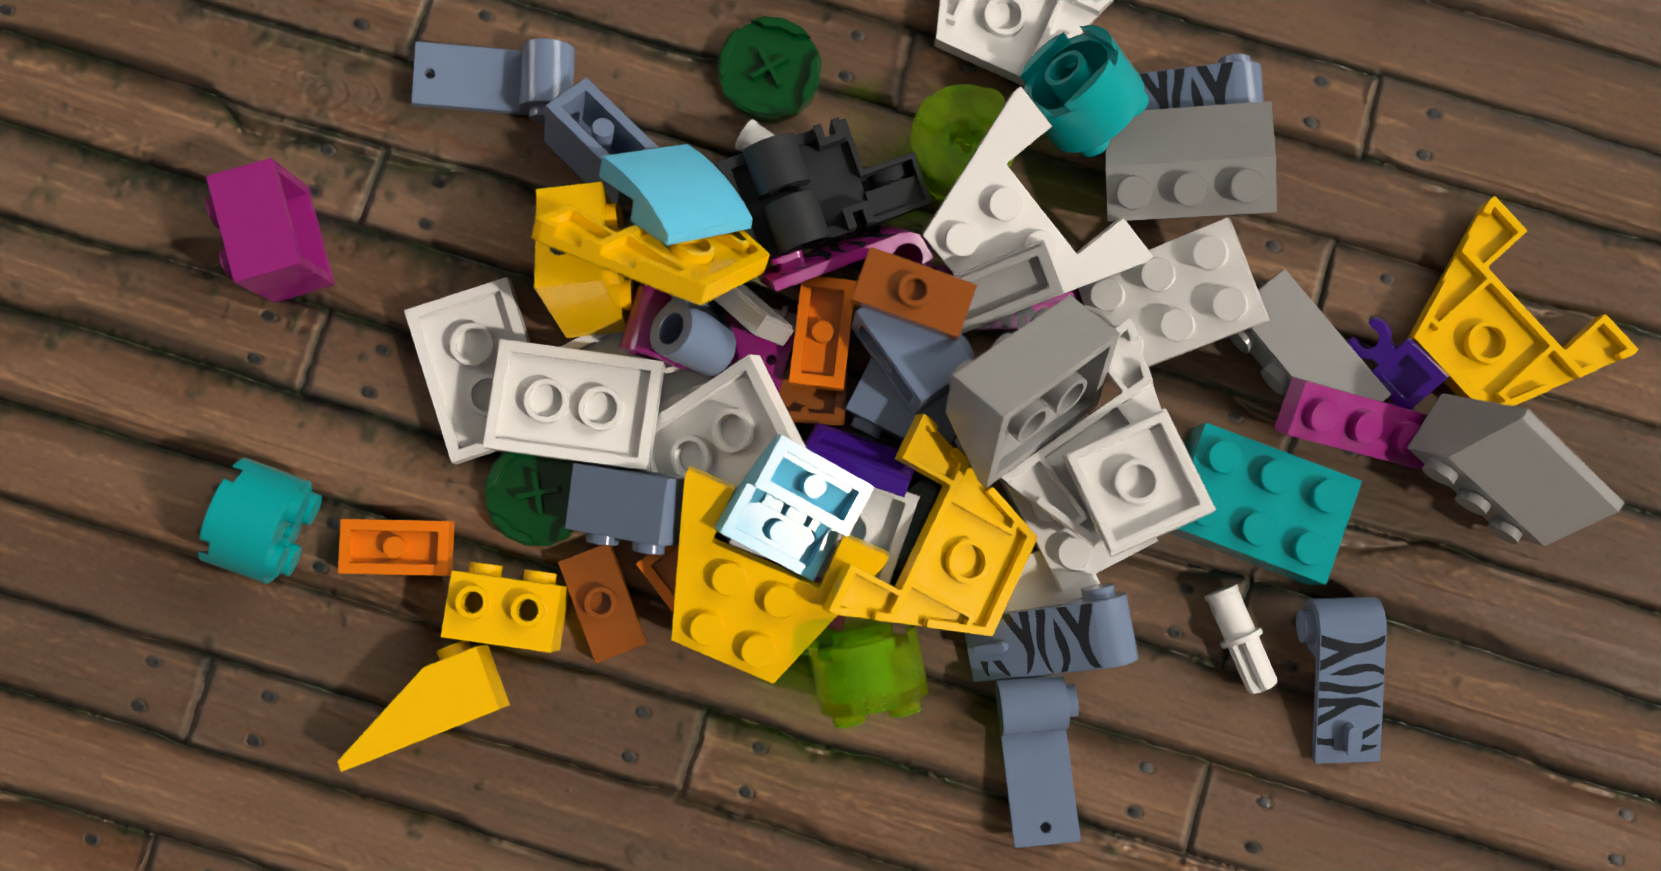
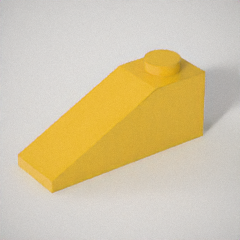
M464 640L436 651L440 661L423 667L337 761L340 771L343 772L509 706L508 697L488 644L471 648L469 641Z

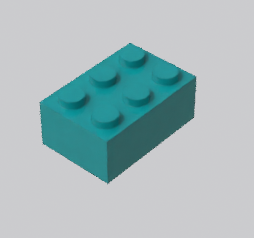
M1207 422L1191 428L1184 446L1216 510L1207 516L1168 533L1305 585H1326L1362 481Z

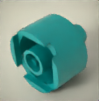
M1097 25L1080 26L1084 33L1068 38L1064 32L1053 37L1035 52L1025 65L1020 76L1025 82L1023 90L1052 126L1044 132L1058 149L1071 153L1081 152L1087 158L1101 154L1108 147L1110 139L1120 133L1134 117L1140 115L1146 109L1149 102V97L1144 91V83L1139 73L1110 33Z
M246 457L241 458L233 466L243 470L235 482L223 479L210 503L199 538L210 543L209 551H198V556L203 562L269 584L280 573L290 576L297 566L302 546L295 544L302 524L311 525L315 520L321 506L322 495L312 492V483L309 480Z

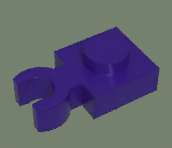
M1374 317L1369 322V325L1378 332L1379 341L1377 345L1372 347L1365 346L1356 336L1347 342L1359 357L1365 359L1372 358L1378 364L1372 372L1390 392L1389 398L1397 406L1407 409L1414 408L1449 377V374L1411 337L1397 347L1392 342V331L1389 325L1378 317Z

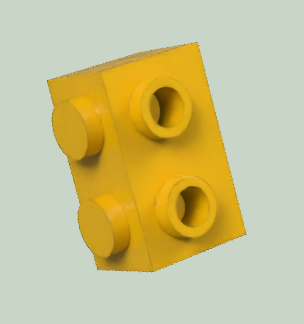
M470 562L469 572L451 571L441 637L549 653L560 650L569 591L566 585L555 584L556 573L524 569L523 579L503 577V566L479 562Z

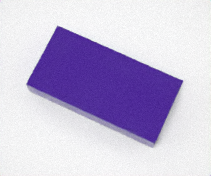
M821 423L815 424L805 443L807 450L863 480L874 488L905 497L914 469L895 459L899 451L898 449Z

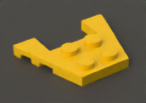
M1496 196L1480 205L1408 338L1411 337L1449 374V377L1444 382L1457 396L1516 406L1555 387L1630 357L1639 349L1606 314L1591 320L1563 347L1547 332L1489 269V266L1527 232V229Z
M571 205L536 217L532 238L540 243L700 306L763 274L770 256L744 230L665 245L637 225L614 232Z
M925 414L915 415L895 459L941 484L942 488L895 587L851 564L844 563L822 610L836 615L993 636L1038 536L994 487L986 488L978 481L973 469L969 466L968 458L958 447L953 448L937 430L939 426L931 417Z
M690 465L684 477L671 641L774 684L836 618V614L828 613L822 610L843 564H851L875 576L886 564L889 558V551L850 534L848 536L842 534L821 581H811L804 576L715 539L714 535L717 530L714 527L728 505L736 485Z

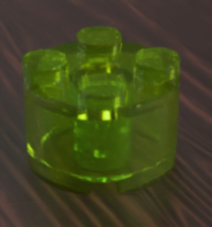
M959 84L943 88L927 97L921 103L912 124L907 154L915 152L928 191L936 197V200L944 201L959 175L962 174L987 131L1004 108L1006 102L999 91L971 84ZM964 140L965 145H971L970 152H962L960 145L954 144V141ZM1015 157L1007 163L1009 169L1011 168Z
M891 623L864 626L832 634L833 645L824 649L820 648L819 639L808 646L820 712L822 715L832 718L834 728H849L866 722V715L888 711L889 717L896 718L913 715L922 710L920 699L929 693V687L916 625L905 624L906 633H893Z

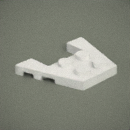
M939 0L935 47L1024 86L1025 82L1020 76L1027 62L1039 48L1063 32L1068 38L1082 34L1083 31L1080 26L1091 25L1114 0Z
M1019 87L1010 95L1004 108L987 131L962 174L959 175L922 234L954 275L1043 239L1064 293L1146 263L1154 256L1124 218H1118L1079 251L1075 252L1009 169L1007 163L1052 127L1022 87Z
M1130 318L1114 328L1120 335L1107 377L1119 391L1120 395L999 478L1093 547L1102 541L1064 463L1062 454L1161 410L1153 386V379L1138 341L1135 325ZM955 439V445L965 454L959 439Z

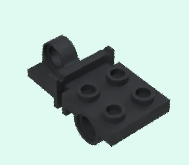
M837 117L830 121V136L825 137L821 123L813 125L812 130L797 135L789 132L762 139L745 148L742 154L718 161L717 166L719 171L735 188L752 216L751 229L744 231L770 254L767 262L769 263L771 258L799 248L803 251L855 233L857 225L854 217L859 216L863 231H867L881 226L893 218L932 205L933 202L915 152L863 169L846 118L840 120Z

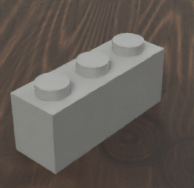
M1286 269L1258 288L1270 321L1228 336L1240 351L1246 354L1250 352L1263 367L1261 375L1265 382L1280 395H1286L1292 376L1382 402L1391 395Z

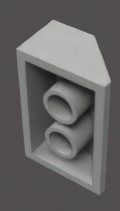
M1272 101L1144 110L1140 115L1134 117L1120 133L1110 139V143L1106 148L1107 222L1116 221L1118 218H1124L1125 221L1277 212L1276 150Z
M1071 295L1051 308L1043 307L1028 324L1015 333L1008 332L997 339L990 350L974 361L968 359L962 362L950 377V392L946 414L978 481L986 488L1098 406L1120 333Z
M1442 393L1407 447L1424 463L1422 471L1441 484L1450 486L1457 493L1455 501L1475 514L1482 515L1489 522L1486 527L1487 530L1501 540L1511 544H1517L1519 540H1524L1546 546L1618 513L1625 503L1527 408Z

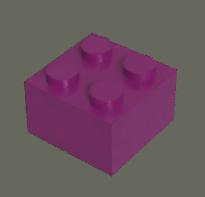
M272 158L206 176L211 196H207L205 199L206 209L214 226L218 229L220 228L225 247L219 251L220 262L225 274L231 281L234 280V283L274 303L335 285L308 185Z

